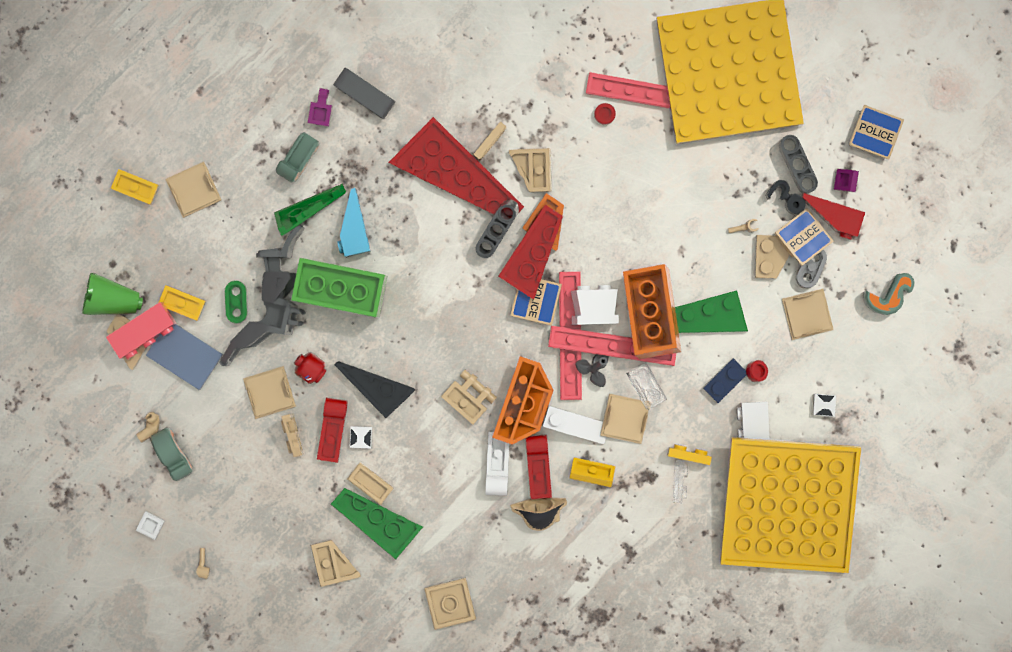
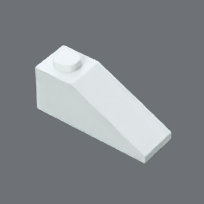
M553 406L548 407L543 427L604 444L606 436L600 435L603 421Z

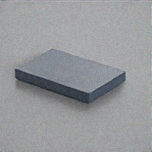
M176 324L173 326L174 330L164 337L160 334L157 337L156 342L151 346L146 356L198 390H201L223 354Z

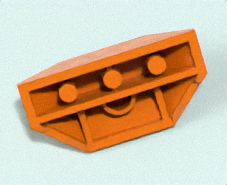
M519 357L492 438L513 445L540 431L554 391L541 363Z

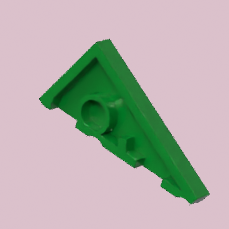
M343 183L274 212L281 236L344 195L346 190Z

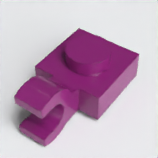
M319 89L317 103L311 102L307 123L329 127L333 106L327 105L328 89Z

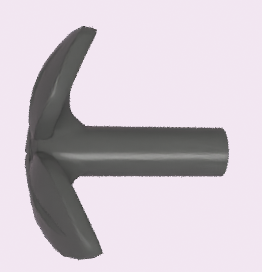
M596 354L592 359L593 365L584 359L578 360L575 363L577 370L581 374L592 373L590 381L598 387L605 386V376L599 370L605 368L609 356Z

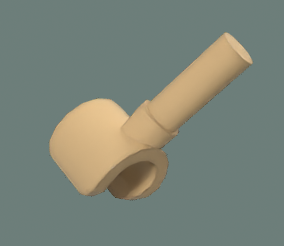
M748 220L746 224L728 228L729 233L745 230L755 232L759 228L752 229L750 223L758 220Z
M200 548L199 565L196 573L198 577L207 579L210 568L204 567L205 548Z

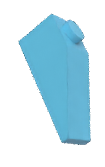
M356 188L350 191L340 233L341 240L337 241L340 254L344 253L345 257L371 252Z

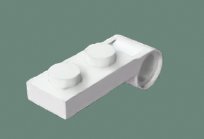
M489 431L486 495L507 496L509 443L492 438L494 432Z

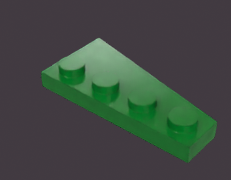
M737 290L675 307L679 333L748 331Z
M346 488L330 504L395 560L423 528V526Z

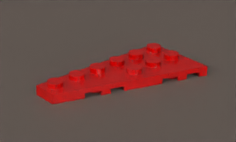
M434 117L388 162L495 215L505 200H514L519 206V212L524 208ZM503 208L506 215H513V211L510 208Z

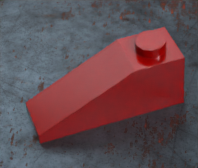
M806 193L801 195L805 203L834 231L840 233L839 237L851 240L852 237H858L865 212Z

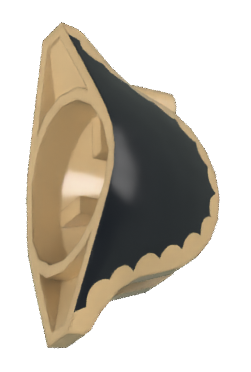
M566 498L528 499L510 506L514 513L523 518L530 529L541 531L552 526L554 522L560 521V510L567 505Z

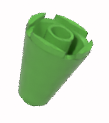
M90 273L82 313L85 315L135 314L136 310H141L143 298L139 297L140 293L96 273Z

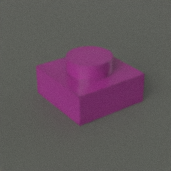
M837 168L834 190L856 192L859 171Z

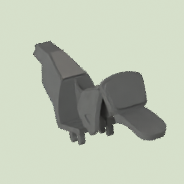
M298 225L293 229L282 249L259 250L256 253V258H264L266 272H264L262 280V301H264L266 306V315L261 321H249L230 341V345L220 359L221 366H229L240 349L256 347L273 333L292 335L294 325L302 326L304 324L302 321L296 320V315L300 313L305 315V310L299 309L292 301L284 299L294 287L296 273H289L281 269V258H292L294 245L305 229L302 225Z

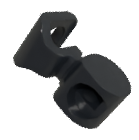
M785 180L774 182L765 195L767 200L771 198V195L779 186L782 189L779 199L785 200L786 210L790 214L801 213L806 206L805 200L798 194H789L790 187Z

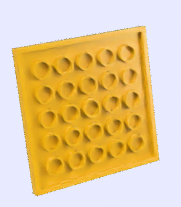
M765 0L656 18L676 144L804 124L784 0Z
M731 437L720 564L849 573L861 447Z

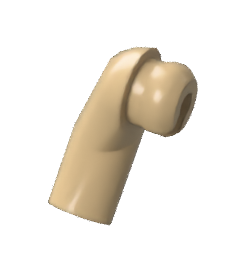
M154 412L146 414V428L136 434L141 443L159 431L160 418Z

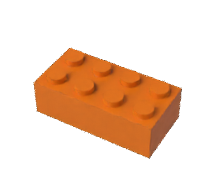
M662 264L623 271L635 356L639 359L681 352L669 268Z

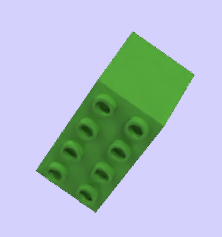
M300 258L291 300L379 318L388 276Z

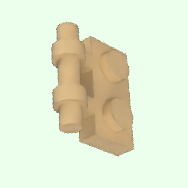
M464 370L460 377L466 382L461 386L458 382L454 381L441 397L474 425L487 410L481 402L487 399L492 404L497 397L491 393L492 390L488 386L485 387L477 380V376L471 375L468 371ZM470 386L480 393L477 398L467 391Z

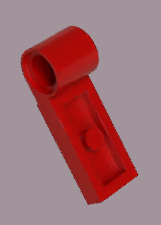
M326 397L317 460L339 462L348 401Z
M547 435L529 436L526 438L530 497L531 499L552 498Z

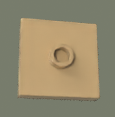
M466 577L424 588L434 630L476 620Z

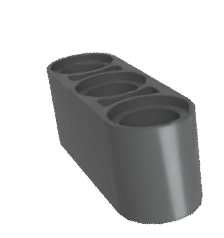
M346 67L333 84L336 88L382 119H385L395 104L392 98Z
M786 135L779 142V150L798 190L801 193L809 194L818 187L817 177L799 139L794 135ZM787 139L792 140L795 144V148L791 151L786 150L784 147V141ZM794 159H801L803 161L804 167L802 170H796L793 167ZM804 178L812 180L813 186L811 189L807 190L802 186Z
M505 200L500 205L476 244V253L480 257L489 258L494 254L518 215L519 206L514 200ZM503 208H510L513 211V215H506ZM499 225L502 228V232H495L492 226ZM482 243H489L491 250L484 249Z

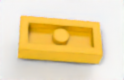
M118 169L111 189L151 205L159 185Z
M165 285L159 302L164 303L167 309L196 321L199 320L206 303L205 300Z
M674 444V448H668L667 456L706 465L711 463L712 457L707 455L708 451L695 449L694 453L686 451V446Z
M574 457L569 478L611 487L615 466Z

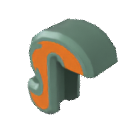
M305 132L301 133L284 160L278 163L276 173L291 183L295 182L317 151L319 141Z
M909 273L897 274L884 299L864 291L863 299L865 305L878 314L889 315L896 313L904 302L903 291L906 293L913 291L915 285L914 278Z
M166 427L151 435L153 449L174 481H179L192 473L193 468L176 443L173 431L170 428Z

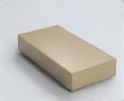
M500 121L473 154L474 157L479 161L482 160L505 132L506 125Z
M361 462L347 478V480L380 505L394 489Z

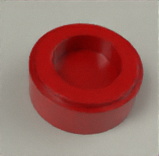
M608 103L598 105L594 112L596 121L602 125L612 123L616 116L614 107Z
M756 360L747 365L746 375L749 380L760 382L767 378L768 368L763 361Z

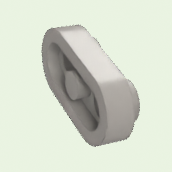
M824 250L818 253L819 260L817 262L811 259L803 266L800 265L796 275L800 286L811 288L816 285L827 261V254ZM805 273L811 276L808 282L803 279Z

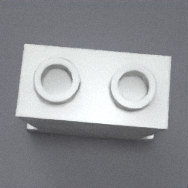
M598 285V290H590V286H577V290L571 291L575 316H571L572 325L619 323V315H615L618 289H611V285Z

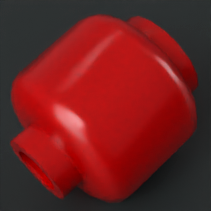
M308 352L305 355L300 354L294 362V365H296L295 374L308 384L318 383L326 373L325 362L312 352Z

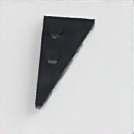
M338 361L334 364L385 418L392 414L415 391L413 387Z

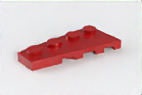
M544 205L498 275V277L533 300L563 216L547 205Z

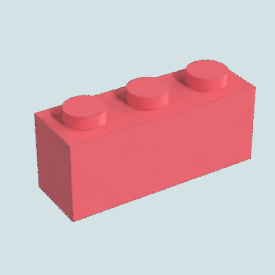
M159 302L106 338L120 359L126 357L128 360L138 354L137 349L144 346L147 348L156 342L154 338L160 334L164 337L174 330L173 326L177 323L164 303Z

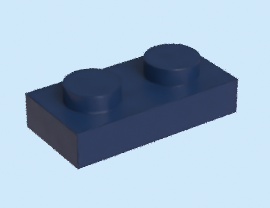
M732 358L703 389L719 403L746 376V370Z

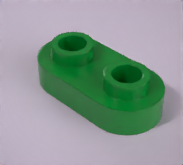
M231 281L225 287L226 317L232 323H241L248 316L247 288L240 281ZM235 287L240 289V293L237 296L233 294ZM235 309H240L241 315L239 317L234 316Z

